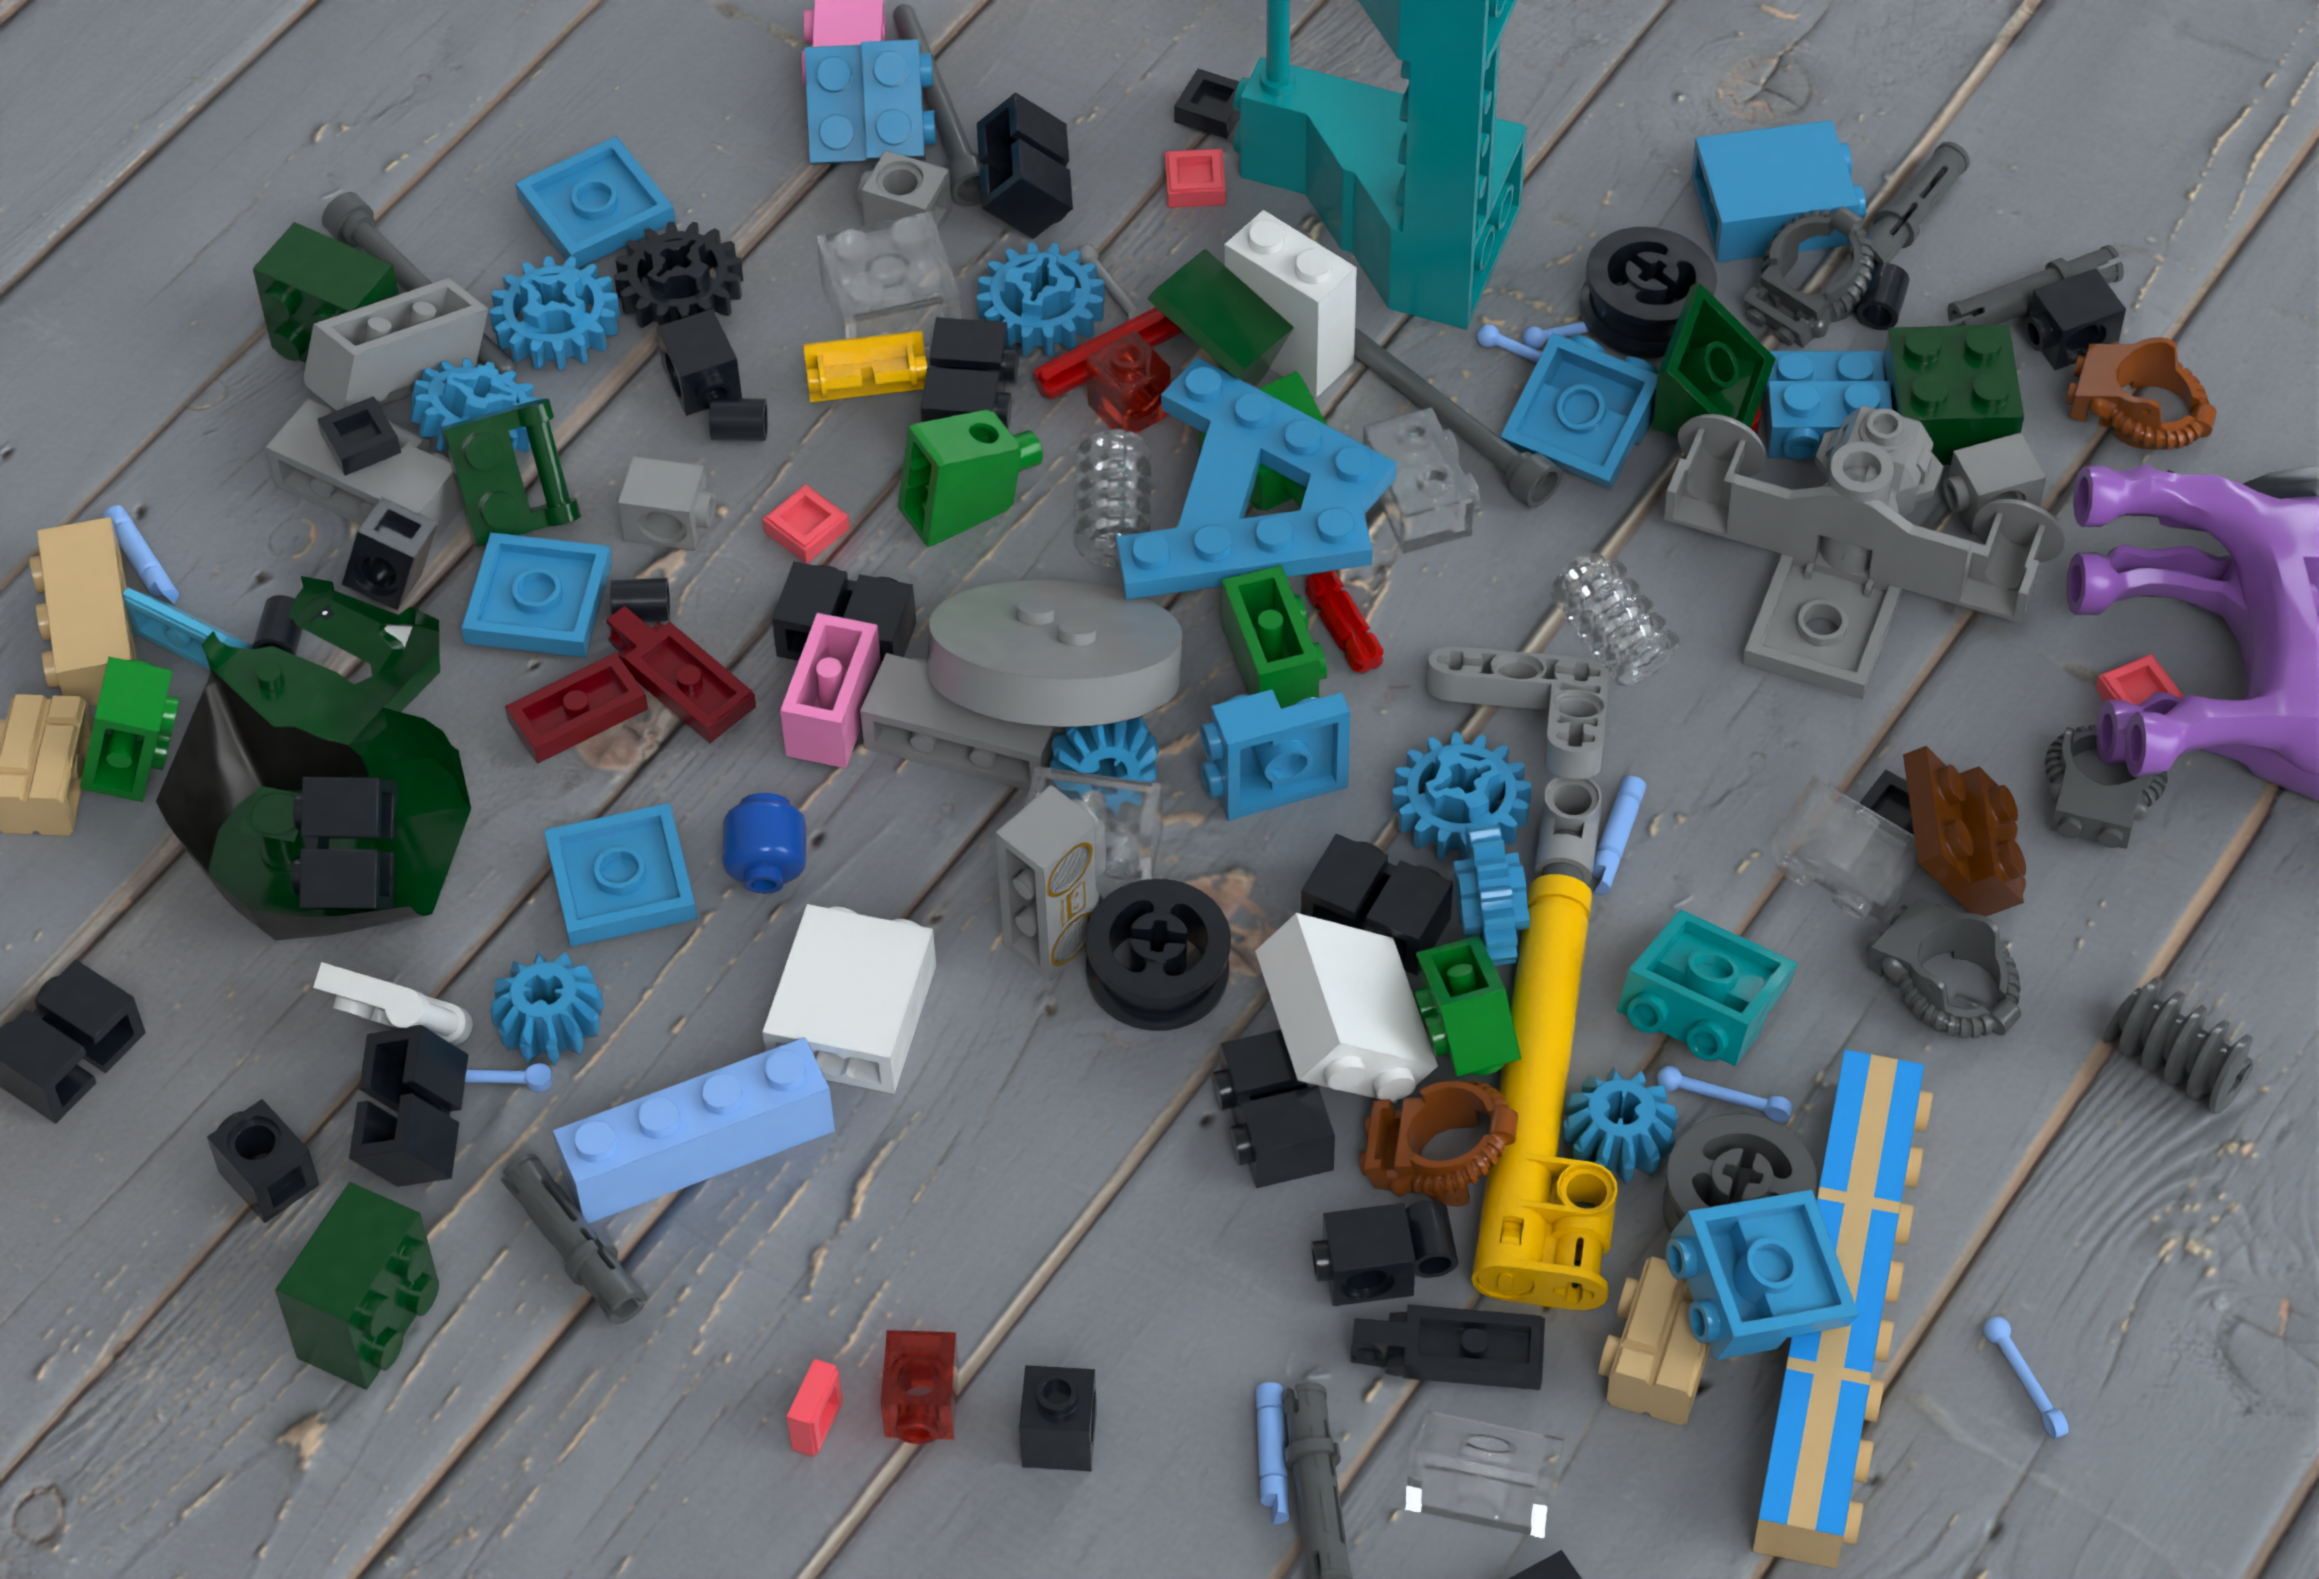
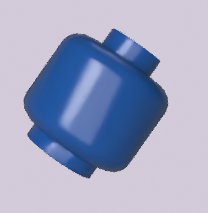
M756 793L742 798L740 804L731 808L723 820L722 861L725 872L733 879L744 883V887L751 892L766 894L781 890L783 884L799 877L806 866V822L804 815L792 806L787 798L778 794Z

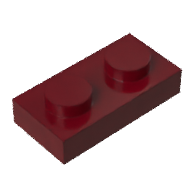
M615 652L506 705L505 709L508 722L538 764L648 710L645 692Z

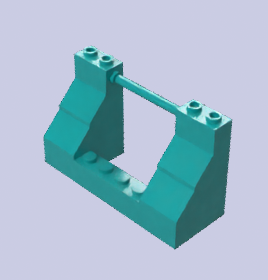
M1267 0L1266 58H1259L1250 78H1241L1234 96L1233 109L1240 113V122L1235 133L1233 149L1235 152L1240 153V177L1305 194L1340 249L1353 253L1388 309L1467 330L1522 207L1527 126L1496 118L1500 39L1518 0H1355L1360 2L1397 59L1403 60L1401 77L1409 80V86L1404 94L1290 65L1291 0Z

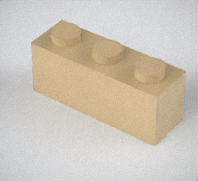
M111 517L37 530L40 555L30 557L31 573L37 594L45 592L46 603L36 604V615L42 640H51L52 644L51 651L42 652L47 685L49 689L60 687L62 696H81L84 700H87L89 707L98 705L108 656L123 660H137L133 629L122 594L127 589L123 556Z

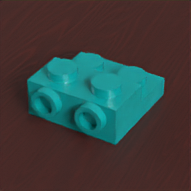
M1680 909L1628 970L1617 1012L1628 1016L1631 1024L1639 1031L1644 1033L1662 1032L1686 1043L1690 1051L1699 1059L1705 1061L1719 1059L1736 1066L1761 1035L1768 1012L1791 985L1798 963Z

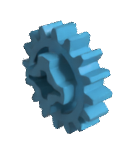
M1031 242L1028 243L1027 254L1019 255L1016 251L1009 248L1005 250V264L991 260L987 264L988 276L978 278V295L976 296L978 319L1007 322L1009 347L1015 342L1021 343L1022 354L1025 356H1029L1035 346H1043L1047 356H1054L1055 345L1063 343L1065 347L1073 350L1077 348L1076 335L1080 334L1091 338L1094 335V322L1103 321L1104 280L1097 279V265L1094 262L1081 265V252L1077 249L1070 252L1067 256L1060 255L1059 243H1052L1047 252H1039L1036 244Z
M545 256L543 267L538 269L525 262L522 264L523 276L518 278L514 275L506 274L503 277L505 290H493L491 294L494 307L489 309L492 330L496 333L499 348H510L512 360L516 363L524 360L528 355L531 356L533 367L537 370H540L547 360H555L558 370H565L567 359L575 357L582 364L588 363L587 350L592 348L604 352L607 349L605 335L613 336L618 333L617 318L620 317L618 296L613 291L611 278L609 276L599 278L597 265L593 263L579 270L576 257L570 256L563 266H555L552 256ZM589 303L593 306L590 314L587 313L586 309ZM520 312L523 313V320L521 322L517 320Z
M463 358L461 367L455 368L451 363L444 360L440 361L438 371L426 368L423 370L422 379L415 381L410 403L412 407L410 420L411 422L421 424L419 430L421 437L436 436L438 438L436 448L442 451L446 449L440 427L539 400L540 398L532 397L534 386L531 383L517 385L515 383L516 372L511 370L501 375L498 373L499 370L495 369V365L492 362L488 361L485 365H478L476 368L469 358ZM526 427L509 430L514 453L516 449L526 453L530 451L531 445Z
M1453 732L1451 745L1442 746L1434 737L1428 738L1427 754L1424 755L1414 749L1407 752V767H1397L1395 771V783L1392 789V812L1398 813L1399 831L1410 832L1414 830V847L1418 850L1427 846L1430 842L1436 844L1437 858L1441 860L1448 855L1450 849L1459 850L1461 859H1467L1465 846H1467L1465 838L1467 826L1497 822L1498 826H1500L1501 837L1504 843L1513 845L1516 842L1517 827H1526L1528 823L1532 787L1531 782L1524 781V763L1520 761L1508 764L1509 747L1506 745H1502L1492 752L1487 750L1486 736L1479 735L1473 745L1464 744L1460 732ZM1425 786V793L1420 794L1421 790ZM1504 799L1501 806L1498 808V801Z
M1497 822L1467 826L1465 831L1467 859L1453 861L1457 909L1464 937L1479 935L1494 966L1517 963L1518 953L1516 945H1518L1516 930L1530 928L1526 880L1523 865L1521 866L1519 854L1518 852L1505 854L1504 840H1502L1500 826H1498Z

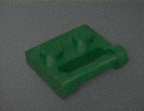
M549 399L526 402L440 427L471 539L476 547L487 545L490 532L521 535L548 526L566 524L581 517L577 499L570 498L549 423V420L554 418ZM519 427H526L546 504L533 508L529 507L509 430Z

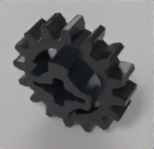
M667 222L666 233L660 235L651 228H647L644 230L646 242L642 244L629 240L626 243L628 256H617L615 260L617 274L614 275L617 296L621 299L623 312L625 315L636 313L638 326L642 328L653 321L658 322V326L711 309H713L714 313L729 316L732 313L730 300H739L742 297L741 282L744 281L741 258L736 257L735 244L732 241L721 243L720 231L715 228L705 235L699 234L697 222H692L686 231H678L674 222ZM712 268L717 273L715 279L710 277L709 271ZM643 277L648 279L649 285L646 288L641 284Z

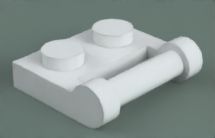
M321 962L313 988L336 995L332 1007L334 1009L393 1028H409L422 1025L453 1045L464 1042L472 1031L473 1022L471 1015L460 1006L425 996L407 987Z

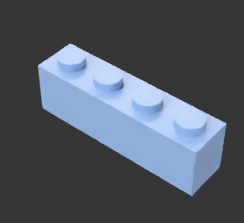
M804 1037L553 1130L563 1177L577 1209L584 1216L586 1222L590 1224L835 1132L830 1088Z

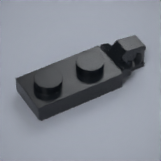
M1408 1304L1407 1312L1390 1313L1389 1321L1354 1319L1350 1352L1351 1362L1386 1367V1374L1397 1377L1402 1376L1404 1379L1540 1390L1543 1375L1545 1318L1539 1315Z

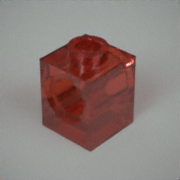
M1136 330L1086 357L1088 405L1122 441L1170 415L1162 411L1161 394L1171 384V367Z
M887 1330L881 1393V1411L885 1437L899 1438L911 1444H926L935 1439H954L959 1378L956 1332ZM918 1386L934 1389L922 1396H913L906 1393L908 1390Z

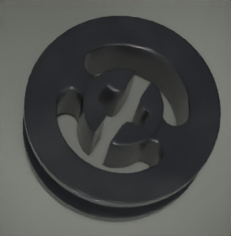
M1631 227L1615 231L1602 238L1589 254L1586 265V281L1582 287L1579 301L1582 320L1588 330L1598 340L1619 352L1646 358L1664 357L1690 286L1700 282L1714 296L1717 284L1714 265L1709 256L1697 244L1678 233L1655 227ZM1619 282H1622V286L1615 285V284H1616V283H1619ZM1674 298L1680 299V301L1673 303Z
M1140 880L1124 885L1110 893L1095 908L1087 927L1086 978L1088 987L1096 1002L1114 1019L1131 1027L1151 1031L1182 1028L1205 1017L1220 1002L1229 979L1231 934L1223 911L1203 891L1176 880ZM1131 938L1128 969L1116 959L1113 953L1121 943ZM1188 940L1197 947L1203 957L1192 969L1185 972Z

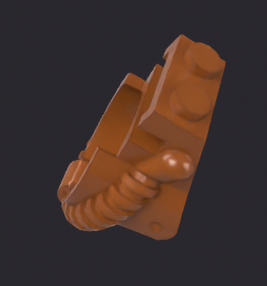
M2153 337L2134 344H2119L2118 342L2089 344L2086 356L2078 355L2073 376L2080 377L2078 383H2070L2066 398V404L2072 405L2070 418L2086 422L2088 411H2091L2094 415L2099 416L2098 425L2115 428L2114 436L2129 446L2141 449L2172 450L2173 447L2179 449L2192 444L2193 441L2198 440L2200 437L2211 435L2217 411L2209 404L2205 389L2200 385L2198 378L2193 376L2188 368L2183 369V364L2178 362L2177 344L2172 340L2163 337ZM2129 384L2132 389L2143 386L2167 389L2178 395L2186 403L2191 416L2186 415L2174 422H2161V407L2158 402L2148 398L2134 397L2123 391L2122 388Z
M1442 1081L1428 1085L1419 1090L1421 1098L1404 1099L1402 1110H1395L1390 1099L1373 1101L1372 1114L1368 1115L1365 1120V1133L1368 1142L1366 1151H1362L1360 1154V1169L1364 1176H1368L1375 1189L1390 1190L1397 1197H1402L1408 1193L1424 1194L1431 1200L1442 1202L1446 1206H1464L1469 1203L1470 1199L1467 1184L1472 1182L1474 1185L1478 1182L1480 1175L1484 1177L1488 1174V1168L1494 1167L1498 1162L1497 1157H1501L1504 1153V1146L1511 1145L1516 1140L1518 1113L1510 1109L1504 1096L1497 1089L1484 1082ZM1479 1111L1485 1113L1491 1119L1489 1135H1484L1480 1142L1466 1154L1442 1161L1426 1159L1420 1156L1425 1145L1435 1135L1449 1129L1478 1126L1480 1122Z

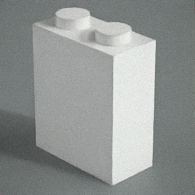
M1262 210L1224 244L1225 266L1294 327L1270 369L1282 377L1297 371L1302 376L1310 394L1317 398L1354 364L1357 267L1265 210Z
M807 904L762 1032L765 1052L805 1037L825 1080L895 1094L936 968L933 929L921 927L917 923L906 919H894L891 921L860 915L845 907L825 908Z
M1295 913L1255 950L1298 1081L1380 1100L1390 1099L1391 1102L1397 1103L1400 1099L1410 1095L1416 1085L1438 1067L1392 937Z

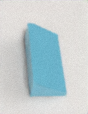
M129 587L122 593L134 634L209 671L208 660L201 644L212 631H214L219 641L228 646L252 649V644L160 599Z

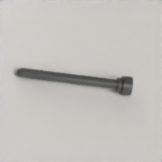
M907 4L897 6L893 12V19L901 39H919L921 53L931 52L914 9ZM932 55L933 87L922 88L930 110L935 112L936 125L951 159L949 165L951 193L957 203L964 206H976L982 204L979 170L985 165L979 162V156L971 150Z
M346 192L340 194L327 205L322 215V225L335 239L344 244L360 245L368 254L393 264L396 281L407 292L432 284L426 276L375 228L376 222L373 210L356 193ZM483 332L478 360L483 365L488 361L494 363L495 369L499 370L498 373L501 375L511 370L515 372L516 365L514 361Z
M1355 328L1354 356L1506 472V480L1510 483V490L1514 495L1530 507H1538L1554 494L1562 478V471L1556 464L1540 453L1532 455L1530 452L1522 454L1375 341Z

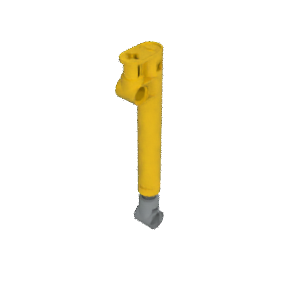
M1556 776L1547 784L1544 791L1543 811L1534 867L1536 879L1530 883L1527 892L1530 928L1523 929L1521 934L1510 1009L1522 1059L1506 1063L1502 1067L1499 1092L1504 1096L1510 1109L1518 1113L1516 1140L1513 1144L1504 1146V1153L1501 1157H1497L1498 1162L1494 1167H1489V1173L1486 1174L1471 1280L1473 1286L1480 1293L1493 1299L1586 1311L1602 1306L1608 1299L1609 1286L1600 1274L1603 1255L1607 1254L1611 1248L1618 1194L1617 1181L1613 1174L1600 1164L1559 1158L1557 1156L1589 928L1588 920L1590 918L1593 898L1591 889L1587 885H1589L1593 874L1602 794L1597 783L1591 778L1567 779ZM1588 1202L1596 1207L1584 1209L1576 1206L1575 1203ZM1576 1261L1581 1262L1580 1266H1576L1574 1263ZM1572 1283L1579 1284L1575 1289L1572 1287Z

